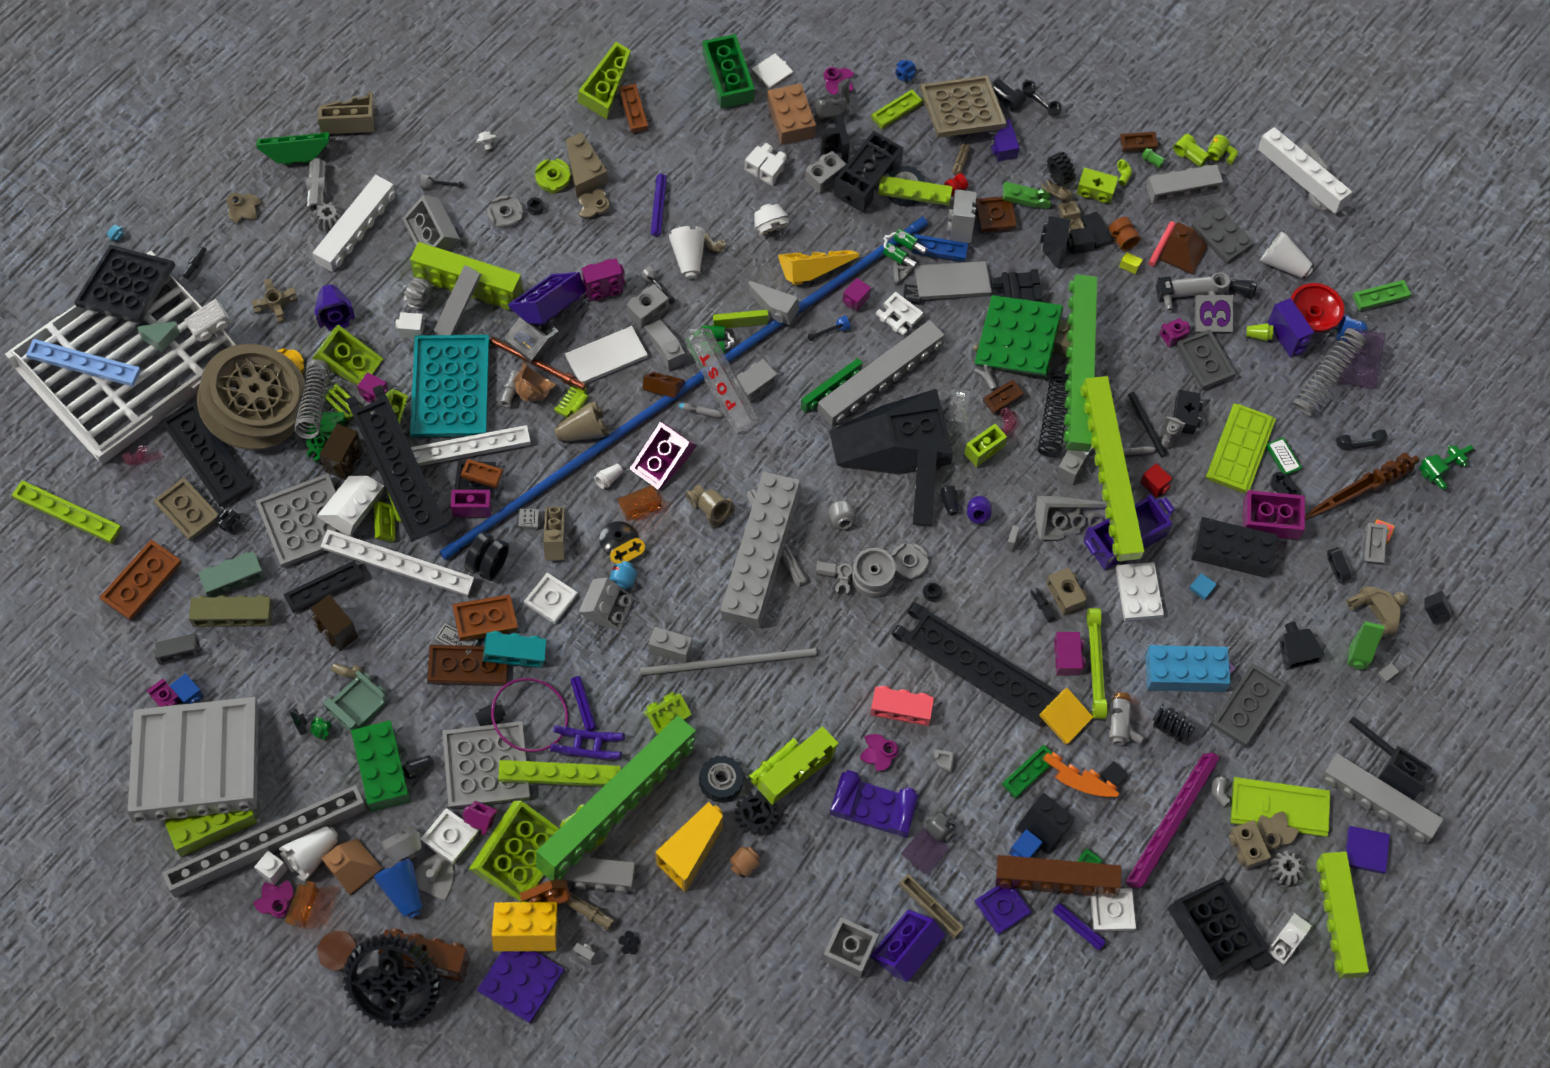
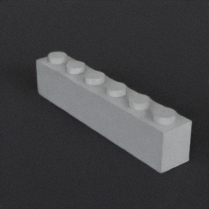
M1338 753L1331 760L1321 777L1328 786L1339 789L1344 796L1355 799L1362 807L1371 809L1381 819L1388 820L1395 824L1397 829L1411 834L1418 842L1427 844L1443 821L1438 815Z

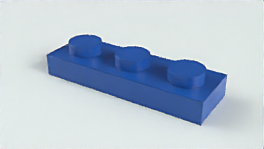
M915 234L914 237L919 239L918 243L927 248V251L923 254L914 249L912 253L965 262L968 243Z

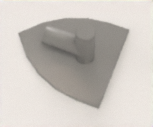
M435 854L426 859L416 869L415 875L420 891L445 901L453 883V864L439 854Z

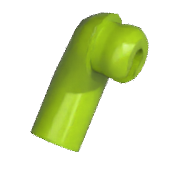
M1122 159L1117 162L1118 170L1121 174L1118 183L1126 186L1132 175V169Z

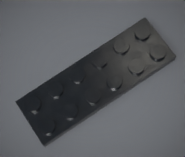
M194 402L161 421L219 507L253 488L251 482L222 441L205 426L200 417L198 407Z

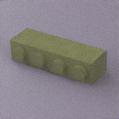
M224 595L217 597L198 596L197 598H191L189 621L193 627L272 626L273 603L271 598L265 595H257L256 597H247L245 595H238L237 597H227Z

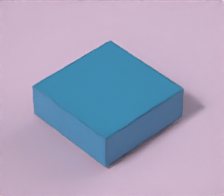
M1200 573L1189 589L1205 600L1217 584Z

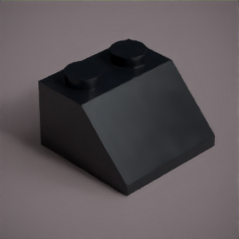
M1049 216L1048 222L1043 224L1040 243H1043L1042 251L1058 269H1061L1071 219Z
M1397 746L1381 770L1378 779L1414 800L1424 787L1432 767Z
M1043 792L1023 817L1016 830L1023 834L1027 829L1042 841L1040 849L1049 854L1073 825L1076 817Z

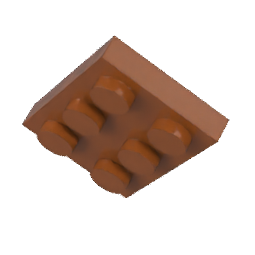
M510 594L452 604L459 641L486 637L487 632L499 631L502 634L518 631Z

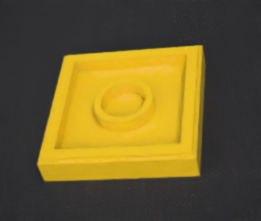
M1065 688L1039 714L1064 744H1068L1093 718L1068 688Z

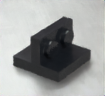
M842 114L836 115L835 128L821 129L820 154L823 156L833 151L847 164L850 143Z

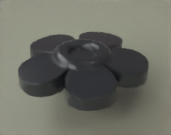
M626 931L625 936L619 937V944L624 945L621 947L623 954L630 952L633 955L638 952L636 945L640 944V939L638 936L634 937L632 931Z

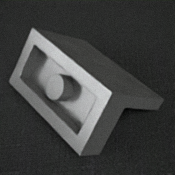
M195 634L155 642L156 650L154 655L159 665L199 656Z

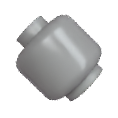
M837 501L829 508L828 513L835 528L848 529L855 522L856 517L849 502Z

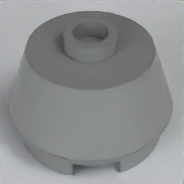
M413 825L381 842L384 848L383 852L395 863L401 859H412L416 856L414 852L422 848L420 833L416 831Z

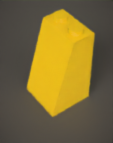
M709 802L655 852L656 864L684 892L688 890L723 829V812L718 806H712Z

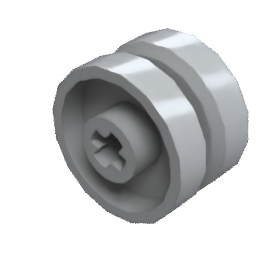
M868 548L861 551L855 558L852 571V582L856 590L868 597H880L886 594L892 588L895 578L896 566L894 559L888 552L879 548Z

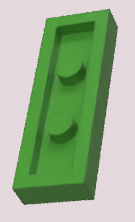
M1401 280L1354 292L1352 297L1358 310L1362 311L1409 299L1411 293L1405 281Z

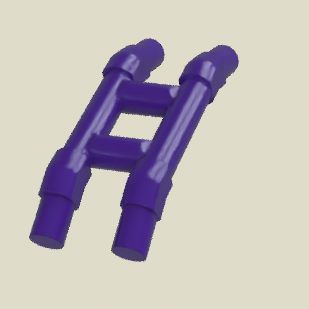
M555 725L553 728L554 733L574 738V745L572 748L552 743L550 747L552 752L565 756H578L605 761L622 759V752L601 751L602 740L605 742L624 741V733L587 731ZM583 738L595 739L593 750L581 749Z

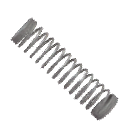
M1351 328L1346 329L1344 336L1340 337L1341 341H1337L1338 346L1333 347L1334 350L1330 351V355L1326 356L1327 360H1323V365L1319 366L1320 370H1316V374L1312 375L1313 379H1309V384H1305L1306 389H1302V394H1298L1299 398H1295L1293 405L1301 412L1312 416L1316 408L1302 400L1300 395L1305 396L1313 404L1320 406L1313 398L1305 395L1303 390L1308 391L1316 399L1323 401L1319 395L1310 391L1307 385L1311 386L1321 395L1327 396L1321 389L1313 386L1310 381L1316 382L1321 388L1330 392V389L1316 381L1314 376L1319 377L1327 385L1334 387L1329 380L1320 376L1317 371L1322 372L1329 379L1337 382V379L1323 371L1321 366L1326 367L1335 376L1341 377L1337 371L1326 366L1324 362H1329L1338 371L1345 372L1340 366L1331 362L1328 357H1332L1340 365L1348 368L1345 362L1334 357L1331 352H1335L1346 362L1352 363L1348 357L1337 352L1335 347L1340 348L1351 358H1355L1354 354L1340 347L1338 343H1343L1354 353H1359L1356 348L1344 342L1342 338H1346L1360 349L1366 344V339L1357 331Z
M319 359L311 360L306 365L304 375L306 385L304 387L307 388L302 391L303 394L300 397L302 399L299 402L295 423L297 435L306 439L315 438L320 432L330 374V366L325 361ZM313 365H321L324 366L327 369V371L318 367L310 369L308 368ZM312 369H321V370L325 371L326 375H325L324 373L318 372V371H312V372H309V371L312 370ZM311 373H321L324 376L312 375ZM302 422L312 423L315 426H307L304 425ZM299 423L302 424V425L305 426V427H309V428L317 427V428H316L315 430H306V429H303V428L299 425ZM298 426L304 431L317 432L314 434H305L298 429Z

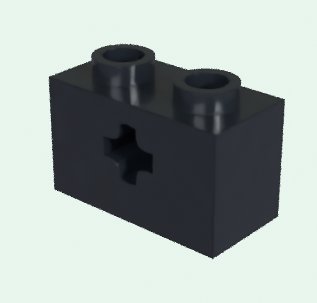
M1178 390L1175 398L1173 418H1177L1185 423L1182 430L1183 433L1194 434L1196 428L1200 427L1201 417H1198V414L1202 411L1203 401L1200 400L1201 393Z

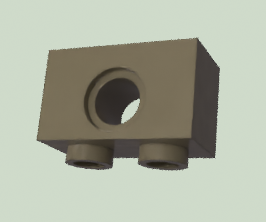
M1069 567L1048 575L1046 585L1063 616L1084 607L1087 600L1086 592L1083 588H1080L1076 574L1071 572ZM1064 589H1070L1072 592L1067 593L1064 591Z

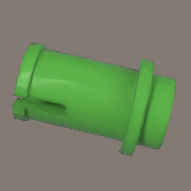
M1146 148L1141 156L1144 158L1143 160H1147L1157 168H1160L1165 158L1153 152L1152 148Z

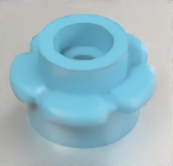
M115 224L109 229L107 236L110 238V241H119L123 237V227Z

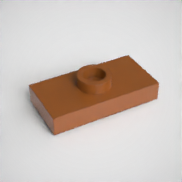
M467 459L461 473V478L497 488L504 471L494 466Z

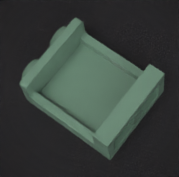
M360 671L355 673L356 678L333 700L328 697L323 702L326 711L350 733L351 730L364 726L388 703L386 691L379 685L376 687L372 683V678L366 673L362 674Z

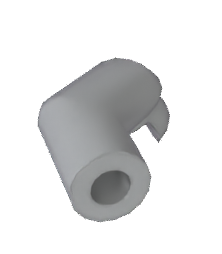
M1220 776L1213 780L1211 792L1219 803L1225 807L1231 800L1224 793L1227 780Z

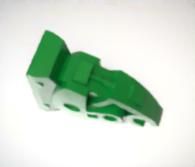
M323 412L319 434L315 438L306 439V444L309 448L306 455L310 459L313 454H317L313 458L315 463L321 462L319 454L336 424L346 426L344 412ZM308 423L307 426H315V425L312 424V423ZM307 427L306 430H315L317 427ZM306 431V434H314V433H316L317 431H313V432H308V431Z

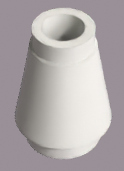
M619 464L610 466L597 472V475L594 477L595 482L602 489L608 488L623 473V470Z

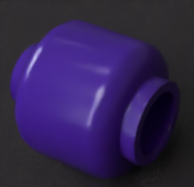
M983 496L973 497L967 505L968 518L976 524L986 523L990 519L992 514L990 501Z

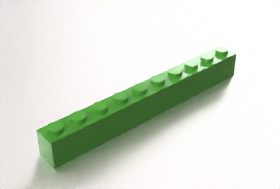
M1075 274L1073 281H1070L1068 286V292H1071L1068 308H1071L1067 319V324L1070 325V330L1067 332V341H1070L1066 351L1069 363L1066 365L1068 380L1065 384V391H1068V397L1065 399L1067 414H1065L1064 425H1067V431L1064 432V442H1066L1067 450L1089 452L1092 432L1088 430L1087 422L1089 417L1084 411L1085 398L1081 396V386L1086 378H1093L1095 376L1097 277Z

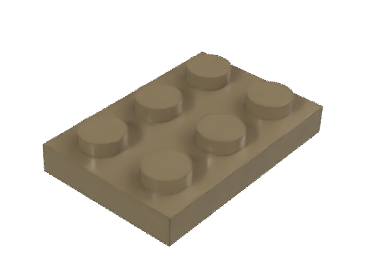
M184 477L153 500L155 505L190 542L218 521L216 517L218 513Z

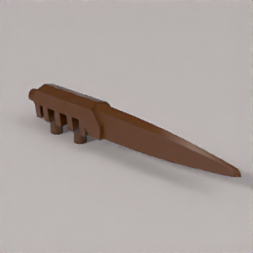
M1402 453L1401 456L1396 458L1395 462L1391 460L1383 464L1380 471L1376 468L1373 473L1368 472L1364 474L1363 478L1335 493L1305 515V520L1338 508L1372 490L1378 491L1406 476L1415 469V464L1419 462L1418 456L1410 457L1407 453Z

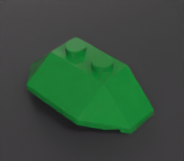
M329 132L259 138L257 139L256 148L278 164L308 163L315 159L327 145L330 134Z

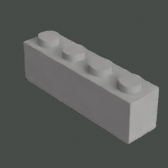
M1205 165L1200 168H1188L1184 171H1172L1162 175L1155 174L1148 178L1146 189L1151 203L1156 204L1220 192L1223 180L1217 165Z
M583 857L577 865H572L568 869V873L561 880H566L567 886H574L578 890L595 888L594 890L598 892L615 890L616 893L627 894V892H632L635 863Z

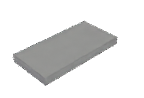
M986 261L917 265L914 268L918 295L921 300L991 295Z

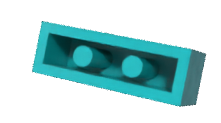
M499 631L487 632L484 643L483 662L542 668L545 661L546 639H541L539 636L524 637L517 633L507 635Z

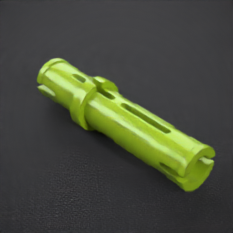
M792 738L767 761L761 762L760 767L748 775L749 780L752 779L751 783L757 786L759 782L758 777L764 771L772 769L779 760L784 759L799 746L798 742Z

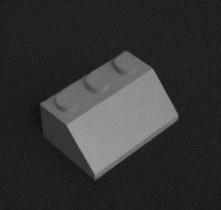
M422 195L402 218L416 246L418 242L450 251L460 240L441 201L437 197Z

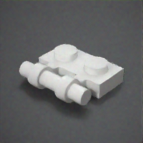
M894 292L884 302L883 307L887 309L885 312L878 309L875 313L882 323H887L894 332L900 333L903 336L908 332L903 327L905 324L912 328L923 317L921 310L897 292ZM895 315L899 320L896 322L891 316Z

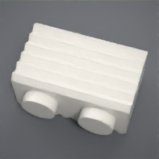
M217 299L184 319L193 336L200 342L210 339L212 334L225 329L228 323L232 322Z

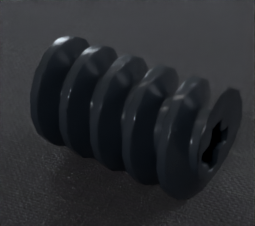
M1162 704L1153 718V727L1157 728L1161 725V732L1168 729L1167 736L1175 733L1174 740L1182 737L1181 744H1185L1197 725L1191 727L1192 720L1184 723L1185 716L1177 719L1178 712L1170 715L1171 708L1163 711L1164 704Z

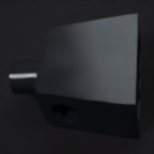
M1296 622L1287 623L1285 625L1287 633L1280 639L1285 671L1321 662L1325 654L1309 628L1299 630Z

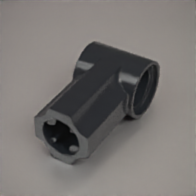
M998 78L992 85L994 93L1003 100L1005 107L1009 111H1014L1026 101V95L1022 90L1012 88L1002 78Z

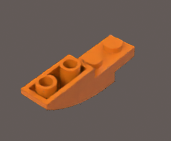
M1054 752L1052 754L1046 753L1042 759L1058 770L1054 777L1055 779L1073 789L1105 797H1118L1120 794L1115 791L1117 787L1109 781L1106 783L1099 779L1101 775L1092 769L1090 771L1084 770L1079 775L1078 772L1080 770L1071 764L1067 767L1061 762L1063 758Z

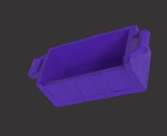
M1152 494L1135 504L1143 548L1145 549L1168 536L1172 527L1169 517L1175 511V508L1167 498L1154 499ZM1158 503H1162L1164 508L1167 510L1168 514L1164 512V510ZM1109 519L1094 527H1088L1083 539L1090 553L1095 556L1104 570L1121 562L1117 561V556L1113 554L1112 545L1114 541L1113 537L1109 535Z

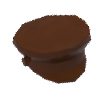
M331 931L320 940L317 946L320 964L333 972L345 969L344 965L348 956L357 947L356 940L348 932Z

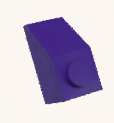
M1010 119L1006 120V128L998 131L994 137L993 145H991L992 155H995L997 162L1018 158L1019 145Z

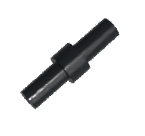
M200 246L195 256L191 257L188 262L189 266L183 273L184 278L189 279L194 270L198 269L201 259L207 251L205 247Z

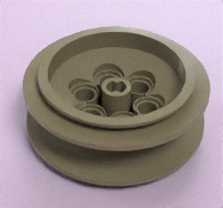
M257 344L235 345L217 353L206 365L197 393V407L205 426L223 442L248 450L266 449L282 443L295 431L299 402L302 399L300 397L303 394L302 391L306 389L304 387L306 384L298 367L281 352Z

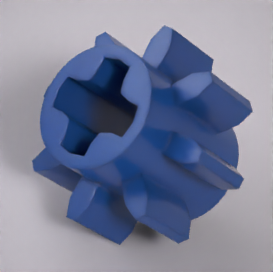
M901 60L896 64L895 74L899 80L911 81L915 78L914 74L917 68L912 61Z

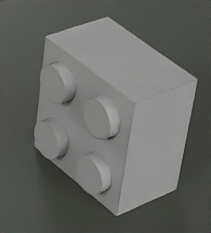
M840 917L823 954L822 961L861 978L879 934Z

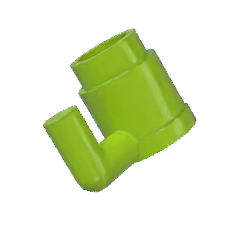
M1215 135L1207 149V153L1210 154L1209 159L1212 161H1218L1225 151L1230 154L1226 161L1228 164H1233L1238 151L1229 145V140L1223 135Z

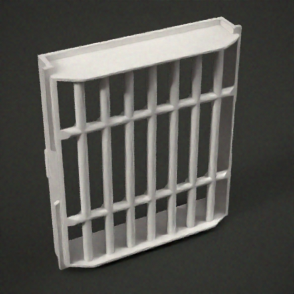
M152 251L146 253L149 255L156 256ZM170 274L165 284L172 290L151 305L143 320H146L150 325L166 323L188 307L194 313L202 307ZM178 295L183 300L181 304L157 321L151 316L153 312ZM74 305L9 350L5 355L21 377L99 463L103 465L159 424L163 419L177 412L187 402L197 396L204 369L202 370L196 362L222 343L227 348L236 345L224 330L215 332L214 334L217 338L191 357L185 350L198 340L193 335L180 345L174 340L170 344L173 350L142 371L134 387L176 356H180L184 362L127 404L121 399V396L131 390L132 386L123 385L114 391L109 386L113 381L83 373L54 394L49 387L72 370L62 368L43 382L37 375L50 367L51 364L42 362L34 369H31L26 364L32 360L27 358L26 353L33 339L51 344L59 342L63 347L76 350V347L116 320L117 317L108 315L75 340L69 342L64 336L98 313ZM185 321L178 325L180 333L188 328ZM126 322L85 353L95 355L138 323ZM137 334L106 358L111 360L119 358L142 341L140 334ZM150 345L125 364L136 366L157 349ZM191 368L197 374L138 417L132 411L134 407L186 369ZM89 378L97 383L66 407L60 401V399ZM101 390L108 395L107 398L78 419L71 413ZM111 403H116L120 409L90 431L86 430L83 426L85 422ZM123 415H127L132 422L99 446L93 437Z

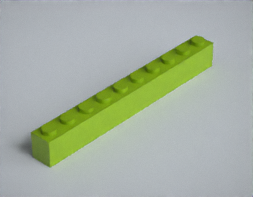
M1108 376L1086 378L1081 386V396L1085 398L1084 411L1089 417L1087 425L1088 430L1092 432L1091 446L1096 452L1094 460L1095 465L1099 467L1098 481L1103 487L1102 500L1106 501L1105 515L1110 521L1109 535L1113 537L1114 541L1112 545L1113 554L1117 556V561L1141 559L1144 548Z

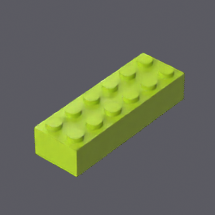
M418 242L410 258L414 278H423L433 286L445 288L451 292L464 265L471 267L482 274L471 299H479L487 304H495L505 310H509L508 304L524 293L521 274Z

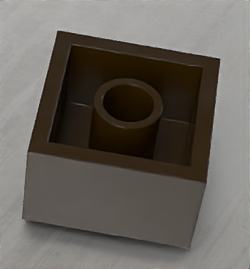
M336 424L319 454L326 473L346 480L348 475L352 474L356 460L360 459L363 454L358 432Z
M330 594L310 608L313 614L311 618L315 623L314 626L320 634L324 633L326 641L332 648L335 646L340 651L358 638L352 620Z

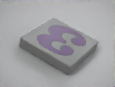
M1196 295L1195 332H1204L1209 329L1211 332H1233V295Z

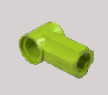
M1185 134L1173 145V150L1178 156H1186L1199 167H1202L1210 157L1209 153L1196 144V140L1190 134Z

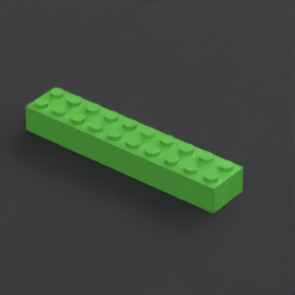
M675 717L536 851V868L549 880L563 879L568 873V869L572 865H577L582 860V855L586 851L590 852L601 837L604 838L609 834L611 827L615 823L619 824L624 819L625 813L629 809L631 811L635 809L639 804V800L643 796L647 797L653 790V786L656 783L660 784L666 778V773L670 769H676L680 764V760L692 753L696 730L681 717Z

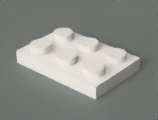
M1155 563L1116 565L1115 569L1124 621L1163 618L1164 613Z

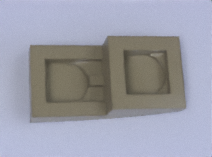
M1075 201L1058 204L1060 217L1071 219L1069 233L1072 229L1085 228L1080 218L1081 212Z

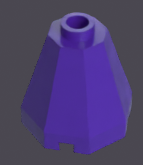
M331 284L325 285L319 290L314 311L319 327H327L329 331H332L337 325L347 328L351 318L352 321L355 318L349 299L337 286Z

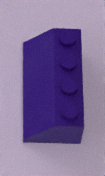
M580 272L554 273L510 302L508 306L527 323L543 325L548 322L549 318L558 315L560 310L568 308L571 302L579 300L586 290Z

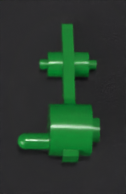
M1449 445L1447 447L1449 449L1447 451L1449 457L1444 460L1438 454L1429 455L1421 462L1422 465L1419 467V470L1422 472L1421 475L1425 479L1427 478L1431 484L1436 483L1440 489L1445 490L1447 484L1442 477L1449 472L1450 468L1448 465L1456 462L1459 467L1462 465L1466 467L1468 465V458L1465 455L1474 450L1472 445L1461 450L1457 445Z

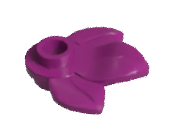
M827 68L823 75L826 81V90L831 95L837 94L838 83L846 78H852L854 72L848 68ZM850 81L849 92L853 91V85Z
M879 734L866 735L864 738L869 747L862 752L860 759L867 764H875L876 771L886 770L890 766L891 760L898 755V745L894 741L885 740ZM890 748L892 752L886 753L885 749Z
M286 880L278 888L271 883L264 882L261 891L262 898L253 902L255 908L262 914L271 913L275 918L285 917L290 911L289 902L294 895L291 883ZM282 905L283 909L281 911H277V907Z

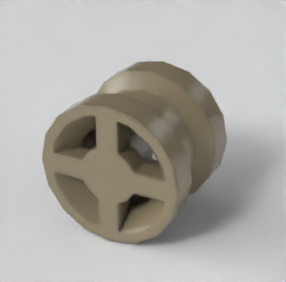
M697 484L692 491L689 490L685 493L687 500L694 508L698 507L699 498L705 490Z

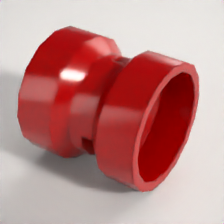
M961 173L955 175L954 179H948L944 182V185L952 186V197H954L955 190L965 191L969 188L967 179Z

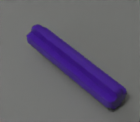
M572 677L571 684L585 730L594 731L596 725L581 677Z
M1058 903L1055 906L1053 913L1097 950H1100L1105 945L1106 941L1062 903Z

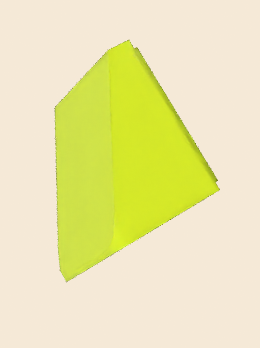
M1126 252L1119 267L1136 274L1143 259Z

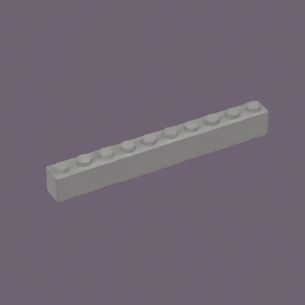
M355 785L162 872L169 891L175 898L261 859L267 851L274 853L289 842L327 826L329 828L367 809Z

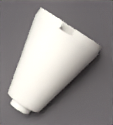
M690 226L675 228L671 231V234L669 233V239L682 275L686 276L687 279L696 278L700 274L705 230L695 226L696 230L690 229Z
M1282 231L1273 240L1272 245L1261 258L1263 263L1299 278L1307 277L1313 270L1311 267L1312 262Z
M322 827L280 847L279 850L283 851L280 856L292 873L296 870L300 874L297 878L305 881L322 862L321 858L329 853L337 844L338 834L332 827Z

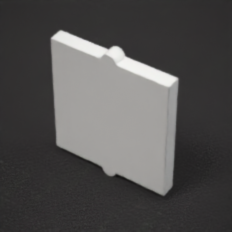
M775 53L752 68V72L759 78V81H762L769 89L793 74V71L786 65V61H782Z

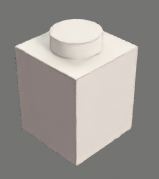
M400 312V318L396 320V330L399 331L400 338L414 339L415 335H423L425 324L423 314Z
M269 851L255 865L258 874L273 885L288 870L284 862Z

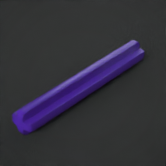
M662 173L656 176L651 223V235L655 237L661 235L667 176Z

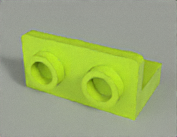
M671 692L663 697L664 700L662 702H653L646 706L647 710L643 714L647 716L656 734H659L675 717L679 716L685 719L692 715L681 694Z

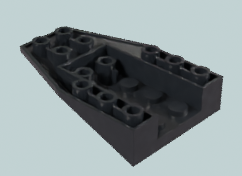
M937 388L882 405L829 431L837 466L889 473L913 471L917 469L918 448L937 449L936 467L950 465L953 458V451Z

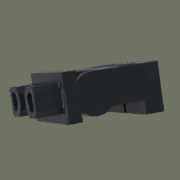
M1031 269L1030 272L1025 273L1002 272L1001 277L992 278L991 289L1001 290V293H994V296L1042 302L1043 300L1038 269Z

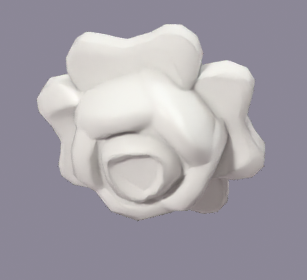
M490 131L482 132L479 134V139L476 140V143L484 145L485 150L491 149V143L496 138V135H492Z

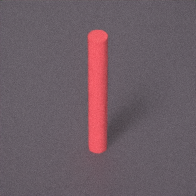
M1171 221L1148 262L1150 266H1155L1176 226L1175 222Z

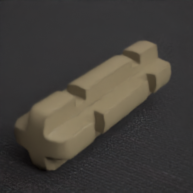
M965 143L961 145L953 167V174H962L970 152V145Z

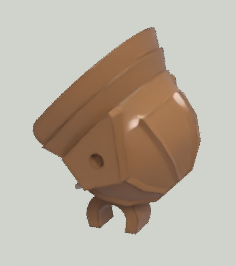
M522 362L521 371H518L513 379L518 395L525 402L543 401L549 393V389L556 386L554 382L535 372L525 362Z

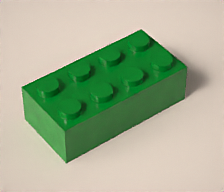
M736 34L702 41V54L720 109L754 102L755 89Z
M391 720L351 730L370 811L374 812L411 802Z

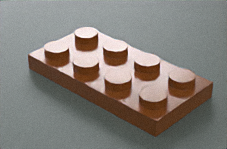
M150 540L99 598L131 621L182 564V561L153 540Z

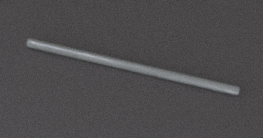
M816 648L643 667L640 668L642 676L817 656Z

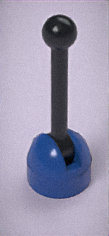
M844 315L837 319L835 326L815 334H809L808 340L813 341L815 337L835 329L840 331L851 329L847 316Z

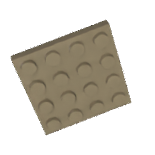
M988 75L920 84V91L937 138L1006 128L1005 118Z

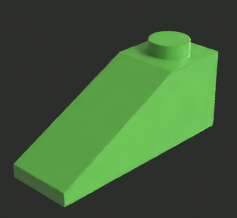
M1366 621L1363 623L1350 643L1347 665L1359 670L1368 668L1385 626Z

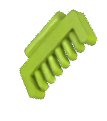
M571 386L570 390L567 391L568 394H565V397L562 398L563 401H560V404L554 408L555 412L568 418L571 413L573 414L581 409L589 398L585 394L587 389L581 390Z

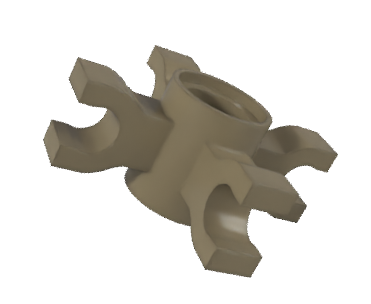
M271 278L263 280L267 290L265 298L251 301L255 314L269 309L271 312H275L278 323L286 321L282 311L284 303L298 300L294 287L281 293L279 290L274 289Z

